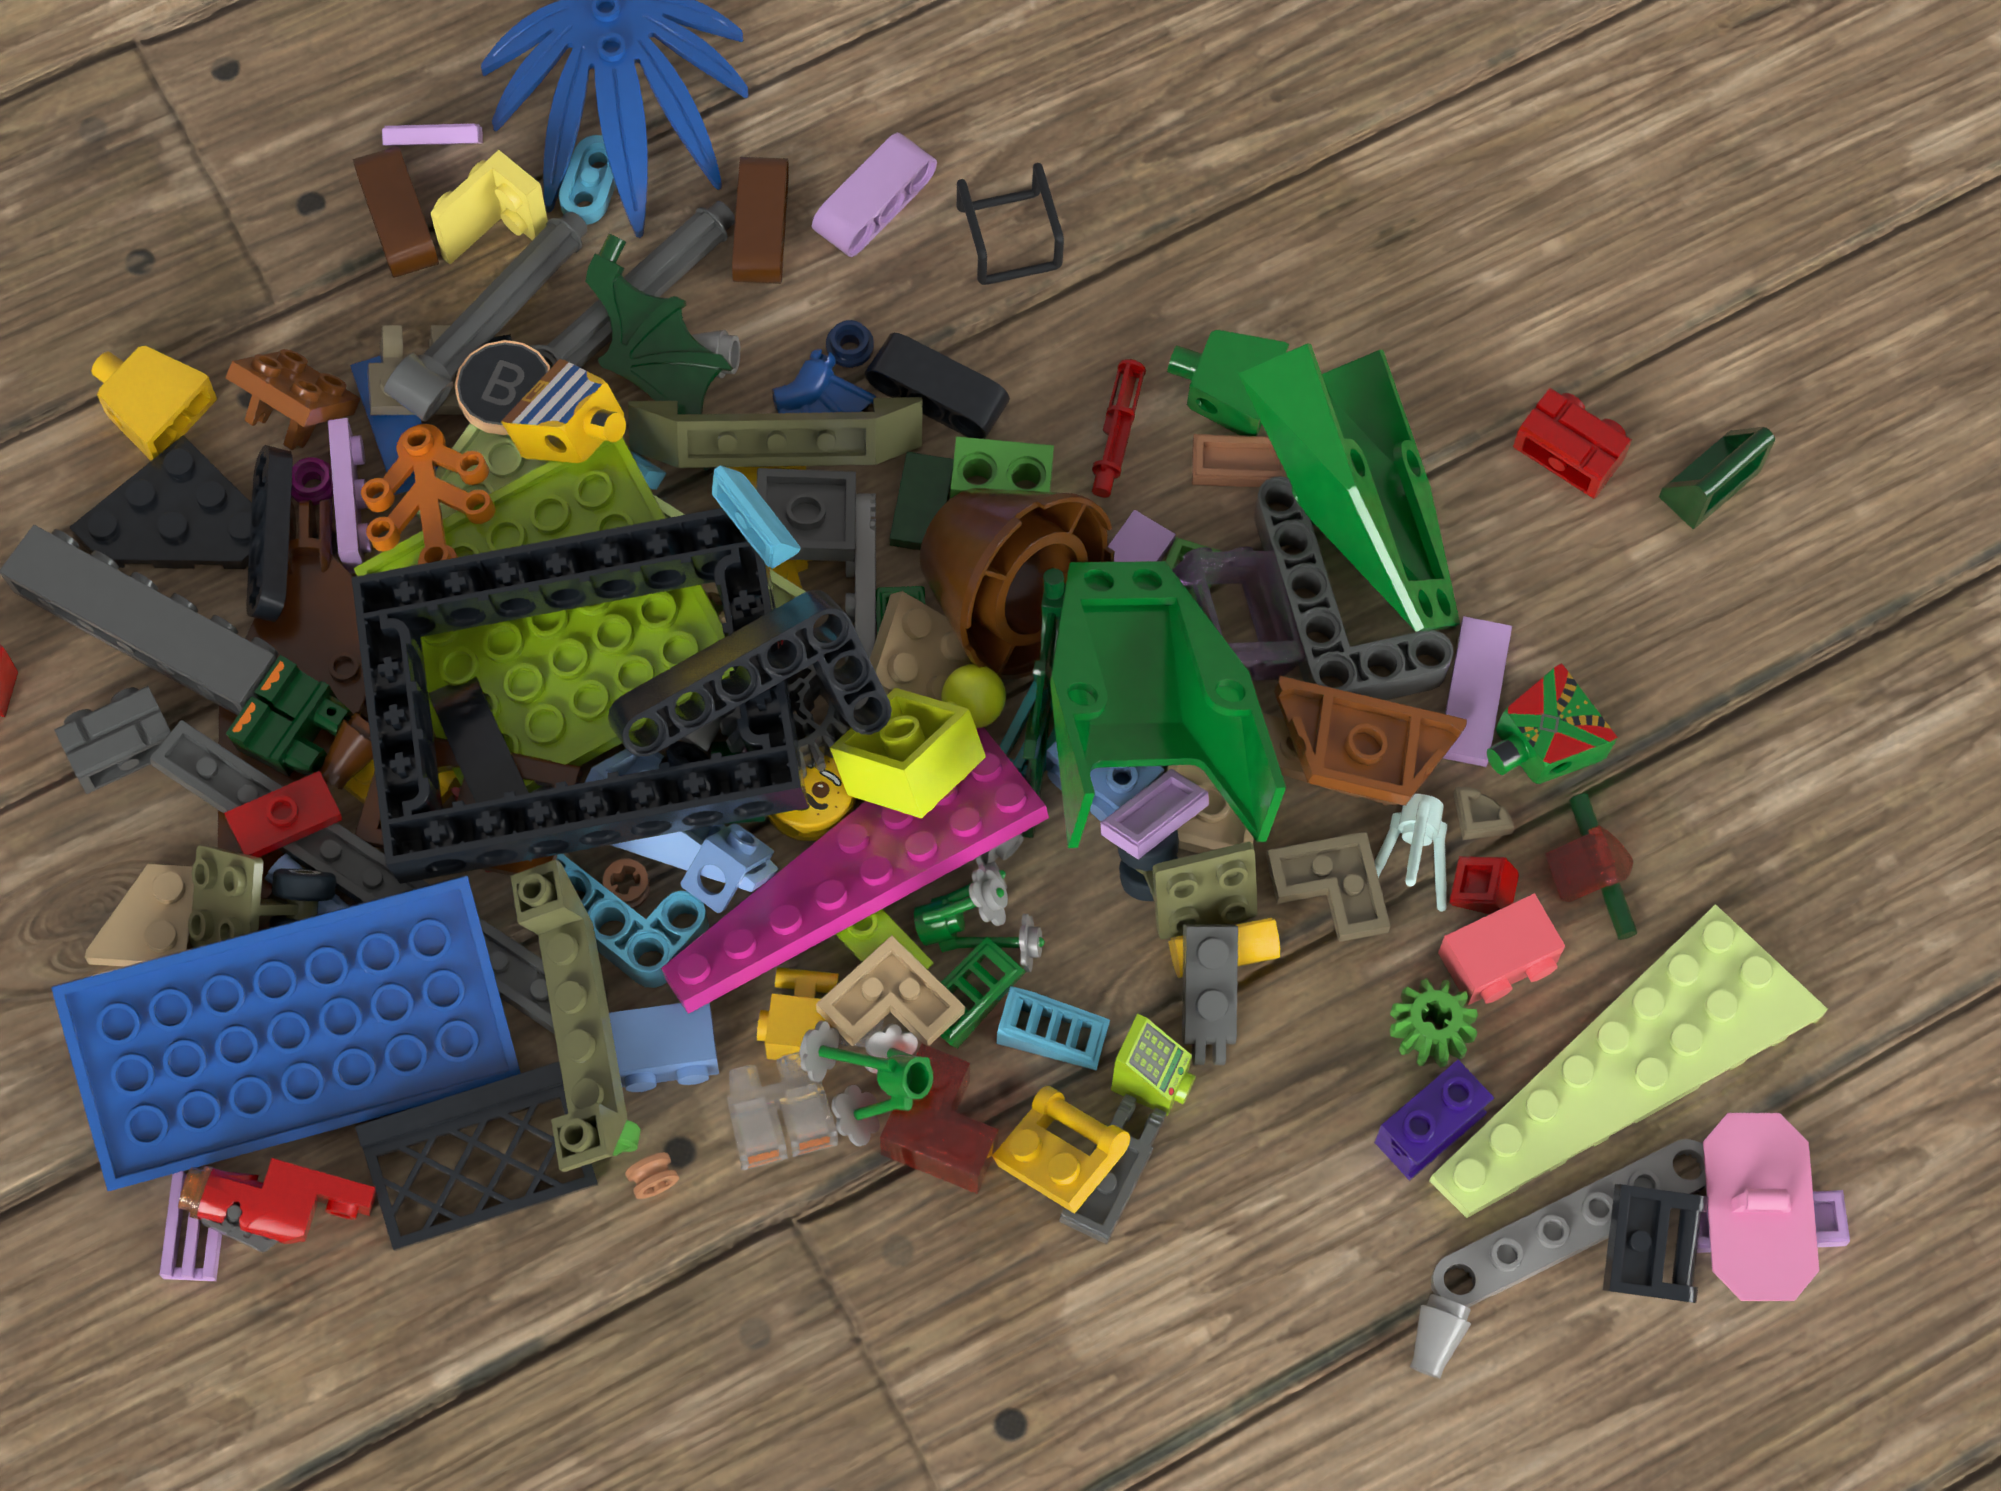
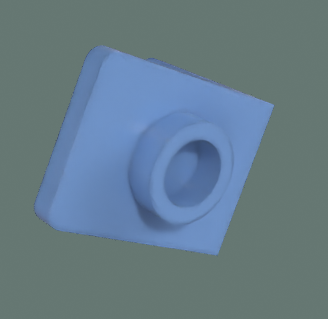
M732 824L704 840L682 879L681 886L712 910L721 913L727 908L745 874L771 859L774 850L738 824ZM705 865L717 866L723 872L725 886L720 893H712L703 886L700 874Z

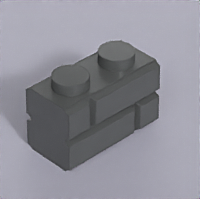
M149 686L140 690L135 687L123 689L111 698L110 704L95 711L90 709L76 711L64 720V725L54 729L86 794L150 765L151 761L149 758L171 733Z

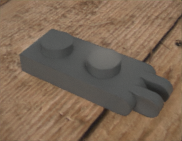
M1235 924L1183 925L1182 1042L1183 1045H1192L1193 1065H1205L1206 1045H1212L1213 1064L1225 1065L1226 1044H1236L1238 926Z

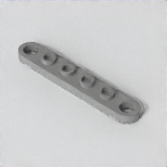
M857 493L854 562L846 561V578H855V593H846L845 609L851 622L855 623V630L870 659L876 641V519H871V517H876V493ZM868 697L860 700L854 710L861 708L868 700Z
M1691 1139L1678 1140L1444 1257L1439 1261L1431 1276V1289L1434 1295L1453 1300L1466 1307H1471L1609 1238L1615 1184L1687 1194L1699 1193L1706 1187L1703 1144ZM1685 1154L1689 1156L1690 1154L1693 1159H1697V1163H1700V1176L1693 1180L1681 1178L1673 1168V1159L1677 1155ZM1450 1269H1464L1472 1277V1290L1464 1295L1452 1293L1445 1286L1444 1274Z

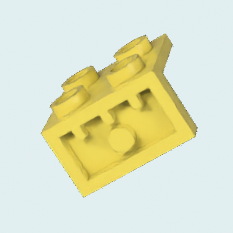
M500 150L495 152L488 160L478 162L463 183L453 192L448 191L437 200L431 212L442 258L449 264H452L500 219L514 234L520 236L524 233L532 241L546 227L548 222L540 183Z

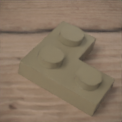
M1367 831L1267 850L1266 860L1277 904L1327 895L1338 942L1389 932L1390 922Z

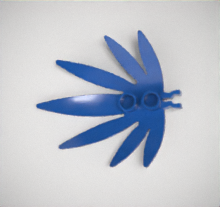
M560 0L531 13L512 27L496 43L481 64L482 75L486 76L537 45L516 70L504 90L492 119L493 130L496 132L504 125L549 74L568 48H573L559 78L548 119L543 168L545 209L548 213L553 211L567 172L584 110L589 71L593 68L595 69L596 99L601 132L610 169L636 237L641 238L644 234L647 206L648 146L644 106L635 63H640L659 105L691 156L714 188L720 190L722 182L717 160L701 115L682 79L665 55L651 41L650 37H655L698 69L742 97L748 98V87L734 68L712 46L683 26L739 42L744 41L743 31L716 10L696 0Z

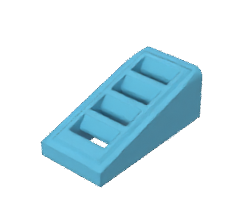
M1010 986L997 1031L996 1044L1097 1070L1110 1019L1032 991ZM1021 1010L1030 1013L1026 1030L1016 1027ZM1041 1016L1051 1018L1046 1037L1036 1035ZM1061 1021L1071 1023L1065 1045L1056 1042ZM1081 1027L1091 1029L1085 1052L1076 1049Z

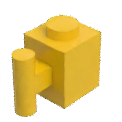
M777 967L775 987L794 989V996L772 994L770 1009L760 1010L757 1041H765L767 1059L801 1062L800 1046L805 1033L809 1029H815L819 1021H826L816 1011V1003L821 1000L816 998L817 992L829 993L839 983L838 973Z

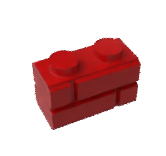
M1549 388L1537 403L1535 409L1530 412L1521 424L1513 448L1595 499L1624 461L1632 439L1626 436L1623 427L1614 420L1607 418L1600 420L1586 411L1583 402L1573 394H1559L1552 388Z

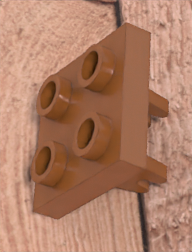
M282 349L278 352L264 355L257 354L254 357L232 361L225 378L252 394L245 421L252 426H255L258 421L264 424L273 409L289 417L291 420L283 445L290 450H294L297 445L303 448L317 424L354 415L361 399L346 389L347 385L343 380L330 374L319 373L307 365L308 360L304 356L292 350Z

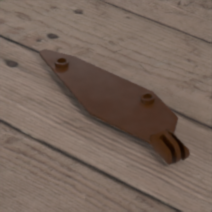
M321 499L319 502V539H317L316 515L312 500H302L299 503V538L296 539V514L291 501L287 590L281 615L275 622L254 618L245 639L250 642L253 637L264 640L278 651V657L280 655L297 664L302 672L318 682L323 681L329 684L337 699L350 709L352 714L355 711L360 713L366 700L351 579L353 576L333 556L332 500ZM219 706V745L282 787L307 777V775L294 770L288 777L238 751L226 735V732L238 715ZM321 729L312 743L325 749L328 754L335 736ZM218 810V848L242 853L225 814ZM278 849L259 857L263 860L261 899H269L273 894L272 884L266 881L265 877L274 863L284 855Z

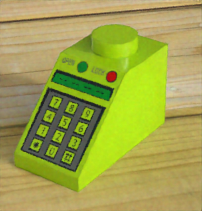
M1137 1014L1116 1057L1111 1091L1122 1096L1128 1094L1136 1098L1137 1103L1153 1110L1158 1108L1166 1112V1116H1168L1175 1101L1181 1104L1185 1103L1196 1076L1188 1073L1192 1055L1148 1018Z

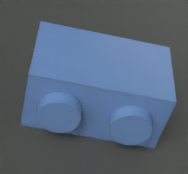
M681 1003L609 1013L622 1088L625 1087L626 1091L644 1092L654 1089L659 1082L677 1080L682 1085H695L707 1081L710 1075L719 1074L710 1003L689 1014Z

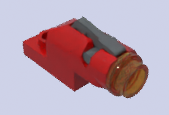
M271 1158L264 1182L258 1181L259 1175L226 1172L209 1166H205L203 1170L191 1167L182 1188L178 1209L189 1211L190 1218L199 1219L203 1225L264 1253L277 1242L283 1244L305 1242L318 1202L327 1204L325 1208L327 1213L341 1218L356 1220L358 1213L370 1216L376 1197V1189L369 1185Z

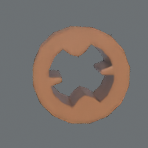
M630 858L619 859L612 862L603 874V886L632 909L641 906L647 900L650 893V882L645 867L638 861ZM625 874L633 875L635 884H640L639 887H630L628 894H621L617 884L613 886L614 882H622Z
M663 1152L648 1156L627 1169L625 1174L628 1181L636 1183L633 1192L637 1199L655 1196L677 1183L679 1176L676 1170H669L668 1165L671 1163L668 1153Z

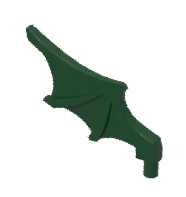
M609 233L599 254H594L588 266L585 280L604 305L611 320L612 342L608 351L598 358L600 366L629 380L655 401H678V415L702 414L704 398L711 382L722 370L732 371L733 367L722 354H716L705 348L690 334L682 317V309L687 306L685 300L677 296L661 298L646 294L636 289L624 279L622 273L625 268L616 264L626 241ZM703 467V469L710 471L711 467Z
M1057 568L1048 569L1043 575L1040 660H1035L1033 677L1037 683L1036 699L1028 717L1023 750V759L1028 760L1025 780L1040 799L1052 702L1050 679L1066 587L1064 574ZM1036 826L1023 832V837L1033 838Z

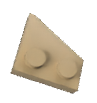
M147 864L86 949L85 959L92 965L128 966L191 949L188 921L193 906V867Z

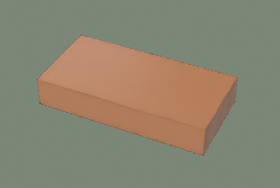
M1193 435L1192 485L1261 487L1267 479L1283 476L1288 478L1268 436Z

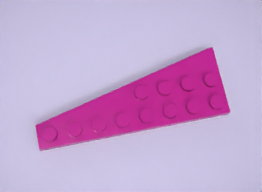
M984 727L977 728L986 758L923 818L865 801L661 968L665 979L689 1014L1049 819L1046 805Z

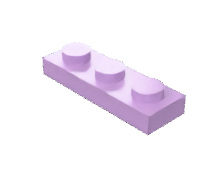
M348 418L328 420L338 554L343 567L349 573H355L354 568L365 562L364 553L372 552V544L366 535L369 523H361L360 509L368 508L361 497V489L366 481L365 479H358L357 465L365 464V453L361 435L353 436Z

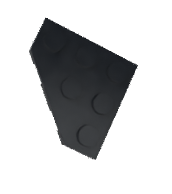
M183 435L69 528L73 536L91 554L94 550H97L111 558L119 568H125V564H153L154 568L195 569V565H223L224 569H245L249 563L252 503Z

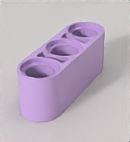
M897 132L891 135L822 204L814 216L812 229L847 256L853 257L857 255L925 187L936 170L937 160L901 133Z

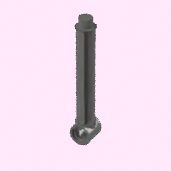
M716 201L708 209L703 207L697 208L696 213L633 268L624 279L636 289L646 294L660 297L719 243L725 242L728 239L726 231L735 224L733 212L721 201ZM599 299L547 346L538 344L530 347L540 352L549 364L550 369L559 359L581 368L612 340L613 332L608 312Z
M566 212L561 218H550L546 223V227L424 354L417 356L415 353H411L400 362L387 380L384 392L421 420L427 421L449 396L453 388L452 380L457 376L459 367L468 355L483 345L488 344L570 256L582 248L581 238L588 230L585 221L574 212Z

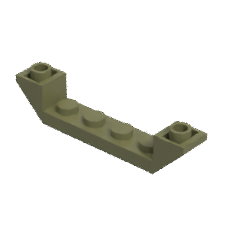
M922 397L873 398V412L679 415L678 401H628L630 451L677 468L719 467L720 465L724 467L877 465L922 447Z
M555 859L511 875L510 879L518 924L536 933L539 938L568 1114L551 1119L559 1170L566 1172L611 1157L626 1123L627 1112L594 926L561 862Z

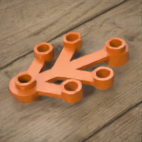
M419 424L406 430L397 442L396 451L399 456L397 461L383 478L371 479L361 489V497L367 507L373 512H383L393 505L395 500L394 493L413 472L415 474L416 482L388 517L376 518L367 526L366 535L373 547L378 551L393 549L400 541L401 532L420 510L425 547L419 555L418 565L457 558L458 556L454 549L446 545L440 503L465 514L468 520L474 524H483L489 521L495 514V505L489 494L484 490H473L468 493L437 478L435 467L441 466L458 473L465 484L477 485L483 482L489 474V467L482 454L477 451H468L461 454L445 446L446 441L442 432L431 424ZM478 465L474 470L467 471L469 467ZM383 492L381 496L373 498L377 493ZM484 504L480 509L473 510L476 505ZM389 531L385 536L377 538L382 532Z

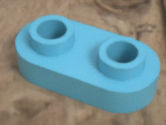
M602 135L588 136L577 144L559 191V201L563 215L566 212H574L585 221L586 225L599 221L605 215L616 187ZM596 162H603L606 164L602 168L592 167V165ZM588 201L592 203L591 205L586 207L577 206L580 202Z

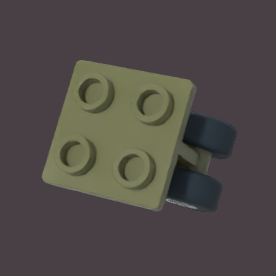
M1176 830L1139 860L1118 847V853L1121 858L1119 872L1122 887L1128 895L1135 899L1155 902L1156 927L1160 939L1182 936L1183 925L1233 924L1253 918L1258 914L1255 849L1251 842L1178 858L1179 839L1178 830Z
M199 845L196 849V861L192 868L194 892L192 913L188 921V929L191 936L190 945L195 948L258 931L259 916L275 915L270 919V928L318 915L319 901L331 900L335 896L336 876L330 872H319L304 868L278 869L273 873L272 893L276 897L287 900L261 899L263 860L261 858L214 846Z

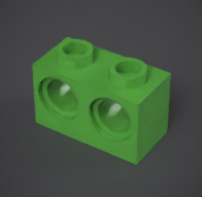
M956 436L950 499L972 488L1050 492L1054 445ZM972 476H981L988 481L981 485H974L969 483L967 479ZM1028 480L1037 486L1032 489H1021L1015 484L1019 481Z

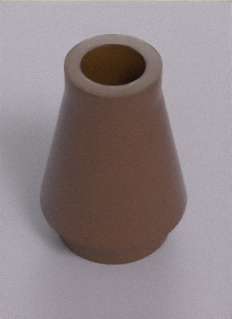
M355 711L349 720L343 719L328 754L318 769L326 781L340 790L373 760L369 720L367 717Z

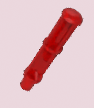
M1125 359L1118 364V371L1103 426V432L1108 435L1103 459L1095 461L1092 467V472L1095 475L1092 493L1102 498L1110 497L1114 479L1121 475V467L1132 423L1135 418L1141 386L1146 374L1145 366L1134 359ZM1123 374L1117 403L1113 405L1120 375ZM1136 378H1139L1133 406L1129 408Z

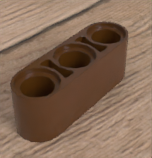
M399 146L353 159L354 167L392 277L396 278L438 265L439 261Z
M740 157L732 259L733 282L782 283L789 185L788 158Z

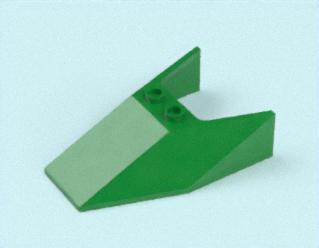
M1307 343L1239 372L1238 375L1291 483L1293 496L1311 521L1415 632L1449 629L1459 626L1460 620L1431 486L1384 350H1377L1321 374L1312 345Z
M1166 561L1069 562L1050 679L1068 848H1078L1095 795L1090 773L1093 769L1100 767L1197 766L1206 773L1256 842H1266L1286 790V785L1248 669Z

